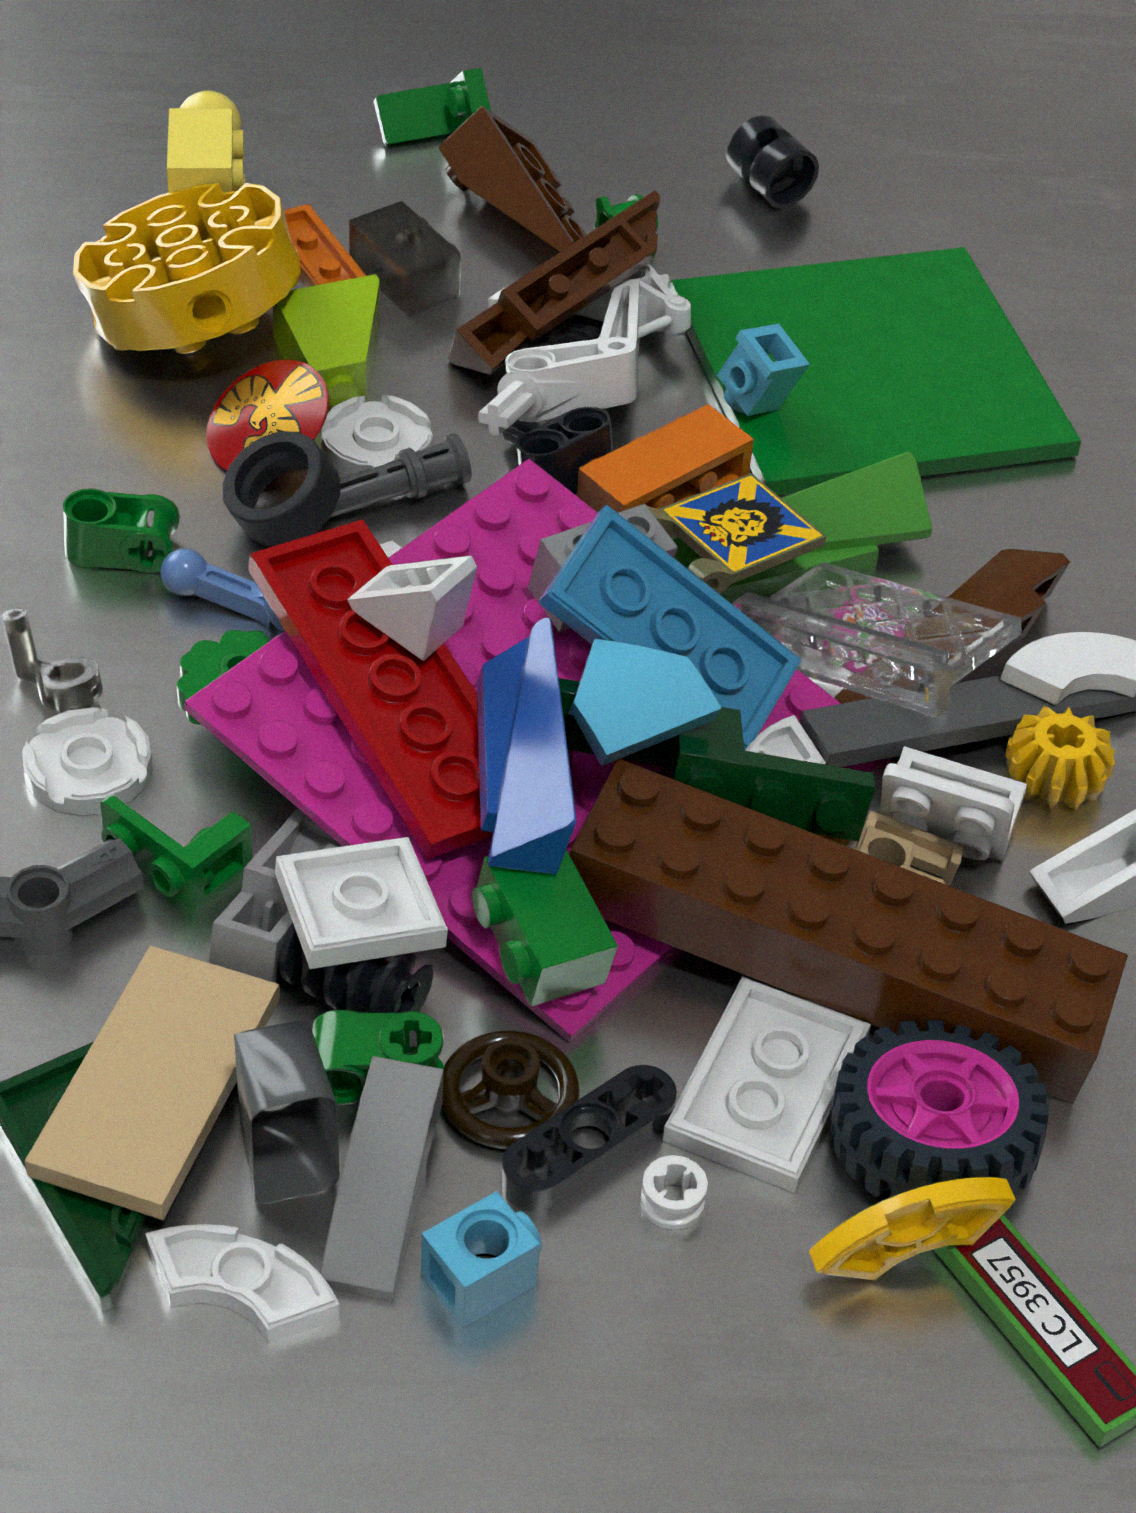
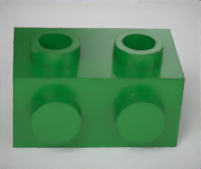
M567 850L557 875L489 866V856L484 857L477 887L472 891L473 908L480 924L484 928H491L501 947V963L507 978L513 984L519 983L530 1006L605 984L618 945Z

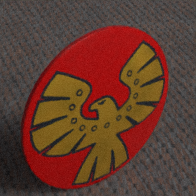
M297 360L271 361L244 373L220 396L209 417L206 438L212 458L220 467L227 471L229 465L239 453L261 437L279 431L300 432L315 440L325 423L329 409V393L324 379L312 366Z

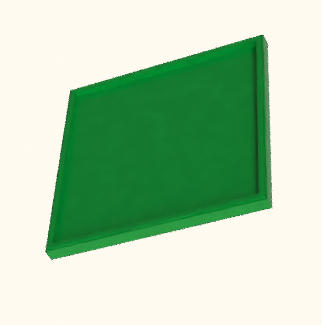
M965 247L671 280V292L674 295L684 297L691 304V327L686 332L727 419L754 439L750 469L754 476L777 495L793 494L905 452H911L915 457L920 477L1078 456L1081 445L1080 437ZM780 324L809 362V367L778 410L750 416L735 411L726 403L724 392L727 388L717 376L738 345L735 337L740 330ZM770 353V354H769L770 359H771L773 362H775L776 360L774 359V357H773V356L771 355V353Z

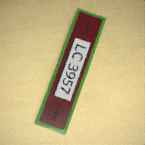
M1004 1214L973 1245H948L933 1249L1099 1448L1136 1426V1366Z

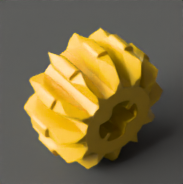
M1043 706L1036 716L1023 715L1021 722L1016 726V730H1014L1013 737L1009 738L1005 757L1007 758L1006 766L1009 767L1010 779L1027 784L1026 801L1040 797L1047 800L1050 810L1058 802H1064L1076 811L1084 800L1097 801L1099 794L1104 791L1107 779L1111 778L1115 765V759L1113 758L1115 750L1111 748L1110 731L1096 728L1094 715L1083 718L1073 716L1070 706L1062 714H1057L1049 707Z

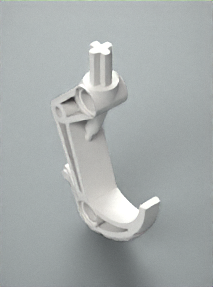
M648 264L575 313L604 322L599 338L524 348L510 353L505 359L506 374L498 383V395L479 411V422L488 424L489 434L499 436L516 420L526 422L554 419L576 408L597 407L604 409L631 403L637 397L639 339L653 332L683 335L691 327L690 302L684 297L674 295L669 289V276L667 274L659 275ZM501 290L488 299V308L498 302Z

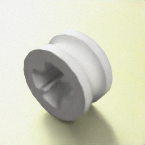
M664 1156L651 1162L644 1171L640 1205L645 1217L652 1224L662 1229L673 1231L687 1229L697 1223L704 1212L708 1187L705 1171L698 1163L683 1156ZM665 1186H680V1195L683 1196V1200L667 1199L668 1191L665 1189Z

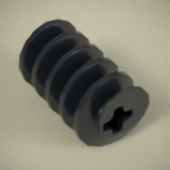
M293 922L284 938L280 952L279 969L282 979L293 986H303L304 991L316 999L325 998L326 1003L335 1010H348L357 1013L419 1012L426 1001L434 975L432 964L424 965L412 975L416 958L414 953L395 955L392 959V956L310 969Z

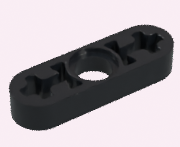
M631 1066L513 1142L506 1149L502 1160L501 1189L505 1198L515 1207L525 1211L537 1212L547 1210L663 1133L676 1102L677 1090L673 1079L665 1071L654 1066ZM632 1096L641 1100V1102L630 1108ZM653 1097L656 1099V1105L652 1107L645 1101ZM626 1115L624 1126L621 1118ZM581 1126H594L603 1130L608 1135L609 1141L598 1148H584L577 1145L571 1139L570 1134ZM554 1148H555L556 1151H557L558 1156L553 1159ZM525 1167L534 1173L526 1178L521 1177L522 1169ZM548 1167L547 1179L542 1180L539 1176L535 1175V1173L541 1172Z

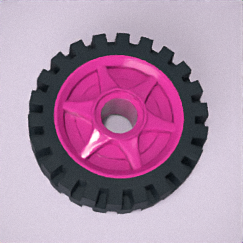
M914 1020L900 1022L897 1035L888 1026L878 1029L874 1032L873 1041L866 1037L862 1038L855 1044L853 1054L848 1052L842 1061L841 1070L837 1077L831 1116V1138L835 1139L834 1150L839 1160L846 1159L845 1170L854 1180L866 1176L865 1189L876 1197L881 1195L886 1189H890L891 1197H894L901 1193L939 1182L964 1178L994 1177L1007 1179L1016 1198L1018 1188L1024 1190L1031 1182L1033 1173L1037 1169L1046 1137L1049 1117V1104H1046L1048 1093L1044 1083H1037L1038 1072L1031 1063L1020 1065L1022 1054L1011 1045L1001 1051H997L998 1037L984 1032L978 1040L970 1038L972 1028L956 1024L954 1033L944 1032V1024L940 1020H928L925 1031H919Z

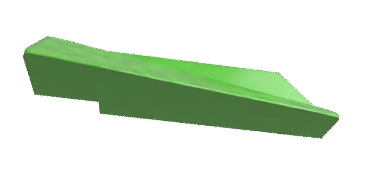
M905 452L783 497L782 499L826 535L825 546L735 582L720 595L732 604L875 568L879 555V549L876 545L931 537L932 525L917 462L913 454ZM678 536L671 538L678 547L674 558L687 569L693 561L702 558Z

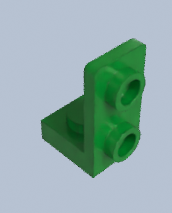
M482 68L464 70L450 83L381 94L374 99L383 143L386 146L451 135L481 106L491 112Z
M111 794L100 802L103 827L101 838L103 843L109 839L115 840L120 838L132 851L140 870L150 878L158 891L167 897L175 896L195 912L199 911L242 878L244 867L253 858L251 824L233 811L213 826L203 828L197 832L191 841L183 847Z

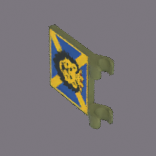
M752 473L660 509L647 506L668 535L673 531L702 557L693 561L688 569L719 594L723 593L735 582L825 546L826 535Z

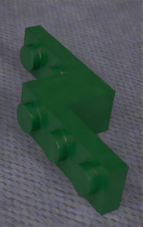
M558 678L567 749L594 754L575 717L568 714L579 681ZM721 707L722 709L716 719L709 723L620 758L663 766L664 776L811 833L859 842L875 790L874 775L870 772L745 751L741 711Z

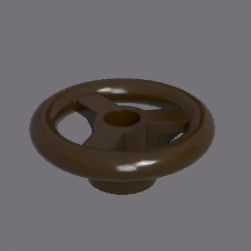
M496 1031L477 1036L456 1049L443 1067L442 1108L447 1118L454 1127L468 1138L494 1148L507 1149L513 1142L579 1100L580 1097L578 1076L569 1058L549 1041L526 1032ZM483 1057L482 1081L473 1089L460 1092V1082L464 1072L473 1062ZM540 1061L549 1067L558 1082L559 1095L556 1103L543 1096L537 1088ZM494 1106L503 1109L518 1108L536 1119L537 1122L523 1127L507 1128L488 1124L473 1114Z

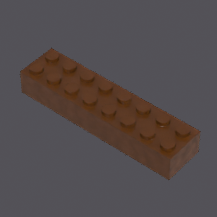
M618 759L612 768L570 851V857L603 919L876 1027L883 1028L888 1026L895 1034L898 1032L900 1022L913 1020L919 1031H925L928 1020L943 1021L944 1032L954 1033L956 1024L972 1028L970 1038L978 1040L984 1032L990 1033L999 1038L997 1051H1001L1009 1045L1014 1047L1022 1054L1020 1065L1031 1063L1038 1072L1037 1083H1044L1049 1095L1074 1104L1098 1057L1128 954L622 759Z

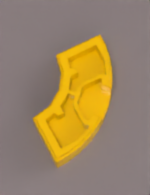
M964 1178L919 1187L879 1202L849 1218L820 1239L809 1250V1254L817 1273L876 1280L894 1265L921 1252L948 1245H973L1012 1206L1016 1198L1005 1178Z

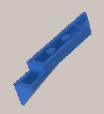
M544 618L532 627L529 637L484 663L477 680L481 830L493 832L488 857L489 866L557 875L575 828L576 812L552 624L550 618Z

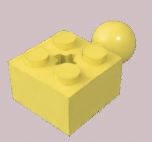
M201 91L189 96L180 108H169L167 148L168 193L195 185L220 183L223 192L238 191L245 184L243 169L244 134L243 130H241V116L236 105L227 96L215 91Z

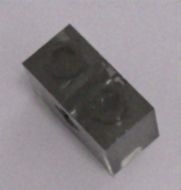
M403 201L349 220L350 256L366 276L377 275L380 280V292L407 317L460 297V276L463 270L461 253L454 244L449 243L423 217L416 214Z

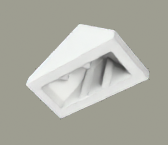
M472 556L390 565L367 582L347 601L355 613L424 661L463 627L477 565Z

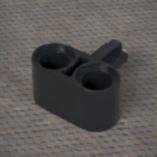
M597 407L576 408L542 425L537 422L516 420L508 429L502 432L504 440L516 446L518 466L527 459H530L573 494L577 493L579 468L613 451L610 415L605 410Z

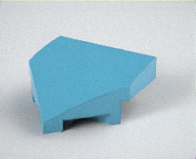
M594 639L568 714L575 717L600 765L603 766L716 719L722 708L688 657L643 646Z

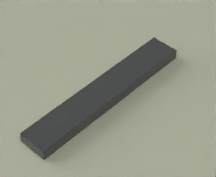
M1001 675L804 710L801 713L799 723L826 762L825 765L844 767L901 756L904 746L923 752L1012 735L1014 730H1016V726L1021 722L1023 715L1036 716L1043 706L1049 707L1057 714H1062L1070 706L1073 716L1079 718L1094 715V719L1132 712L1136 711V695L1133 698L1108 690H1083L1069 694L1059 704L1053 705L1000 680Z

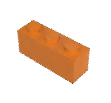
M707 404L580 467L578 471L577 497L596 512H599L605 505H608L617 513L642 504L660 509L748 475L754 439L711 405Z

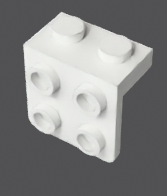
M904 746L898 764H888L883 774L880 814L965 846L963 856L966 858L986 860L990 857L1003 861L1026 793L1027 784Z

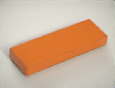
M310 204L284 210L293 245L298 250L300 257L301 275L299 279L305 287L366 276Z

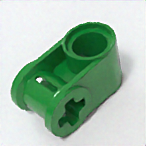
M94 488L74 491L63 502L65 556L73 564L84 568L104 567L136 570L143 573L160 572L163 560L169 553L174 551L173 542L170 538L178 529L180 521L179 509L171 500L156 494L115 493ZM149 511H154L152 527L148 526L147 521ZM152 541L153 551L152 555L148 557L146 556L148 542Z
M335 1010L321 1014L313 1021L312 1032L337 1105L360 1102L372 1056L440 1069L444 1067L443 1062L438 1057L443 1047L442 1029L434 1018L425 1013L414 1011L404 1013H357L348 1010ZM412 1030L416 1032L417 1047L410 1046L409 1032Z

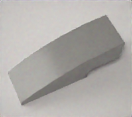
M296 809L244 867L241 892L213 922L209 963L274 983L280 978V952L284 938L292 924V919L275 875L276 856L342 847L301 810Z
M372 1056L342 1170L320 1273L331 1289L393 1301L426 1181L427 1158L442 1107L444 1069Z

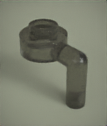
M16 608L2 614L15 674L19 679L37 685L41 703L49 709L56 710L58 713L90 708L103 692L98 664L94 660L85 657L63 658L51 663L38 660L27 611Z

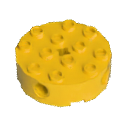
M220 183L195 185L156 196L123 211L103 225L106 236L97 242L83 243L74 255L73 275L78 288L90 305L95 331L110 345H113L116 350L132 349L146 351L175 348V351L181 354L197 351L206 344L208 339L219 337L228 332L231 334H241L252 330L259 323L258 317L286 297L289 291L298 284V278L301 275L299 253L293 245L280 197L263 185L245 183L238 191L223 192Z

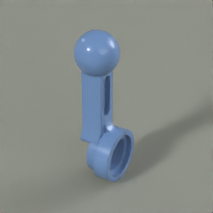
M181 548L174 550L163 560L160 569L161 579L164 586L173 594L178 596L197 595L254 618L269 629L270 622H272L276 628L285 631L255 582L208 564L201 554L192 549Z

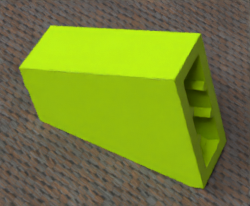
M376 274L293 289L289 291L286 297L273 306L274 339L284 359L304 362L316 369L322 376L329 393L328 412L335 405L353 397L366 396L367 402L379 329L380 280Z

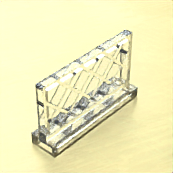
M823 562L769 598L747 592L733 601V605L802 659L797 669L805 676L936 718L951 707V686L1021 635V618ZM825 585L834 587L833 589L819 590ZM881 601H882V603H874V604L861 605V604H865V603H873V602H881ZM849 605H850V607H842V608L818 610V609H825V608H833V607H841V606H849ZM935 616V617L911 619V618H916V617ZM900 620V621H895V622H887V623H879V624H871V625H868V623H876V622ZM979 630L985 631V632L962 634L963 632H971V631H979ZM950 634V636L918 640V638Z

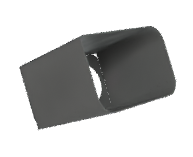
M302 1019L234 1034L240 1125L255 1203L257 1200L258 1206L319 1193L331 1188L336 1184L340 1176L338 1107L309 1020ZM291 1103L278 1110L263 1111L269 1107Z

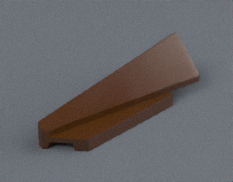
M654 190L501 290L496 304L456 329L448 360L458 366L491 374L505 362L506 357L510 353L518 350L529 338L532 341L536 340L650 264L657 251L656 217L660 204V195Z
M1020 549L1000 551L835 695L834 698L843 704L951 683L1026 637L1046 604L1044 599L1051 595L1070 561L1063 553Z

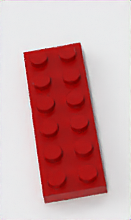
M358 520L250 553L249 573L426 858L431 859L492 836L493 832L481 830L477 692L445 643L422 661L355 613L347 601L348 598L385 567L393 565L364 520Z

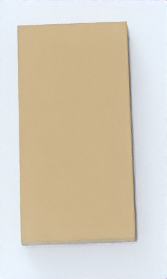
M150 945L25 1159L27 1176L164 1220L237 1082L234 1034L267 1025L280 1000L279 984Z

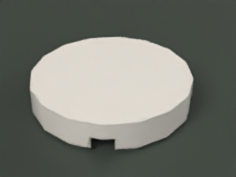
M380 395V402H366V396H358L335 405L327 413L320 438L321 450L338 472L345 475L394 461L395 455L399 454L400 450L410 447L414 451L431 447L433 444L431 422L427 414L412 402L390 395Z
M94 707L68 710L46 719L35 729L36 736L29 744L26 741L22 750L26 786L37 801L57 812L80 816L100 814V802L111 794L125 804L130 803L146 788L153 770L149 737L140 725L125 715L124 721L119 718L110 717L109 710Z

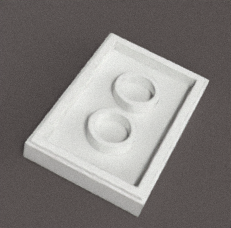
M742 976L664 1127L663 1142L795 1194L832 1116L834 1092L842 1061L848 1052L853 1054L857 1042L864 1037L868 1038L871 1024Z

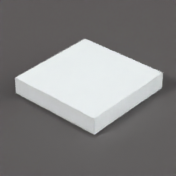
M409 837L276 856L275 875L310 969L446 947L448 929Z

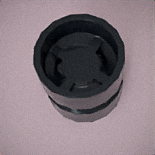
M760 115L746 121L732 135L727 146L726 159L729 167L773 207L786 208L796 204L808 194L818 177L819 164L817 157L797 139L793 138L771 116Z

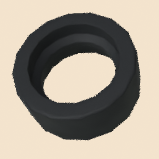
M279 431L257 439L244 448L229 465L222 483L223 502L230 514L249 538L264 546L283 544L312 535L321 529L334 513L341 494L340 477L314 439L300 432ZM308 469L304 483L292 497L280 505L271 508L255 509L260 494L271 481L283 473L292 470Z

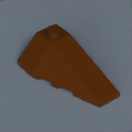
M483 106L438 146L449 164L445 168V172L459 189L464 192L468 189L472 190L558 251H563L587 235L582 227L570 217L575 211L570 201L564 196L562 197L556 190L561 186V183L535 142Z

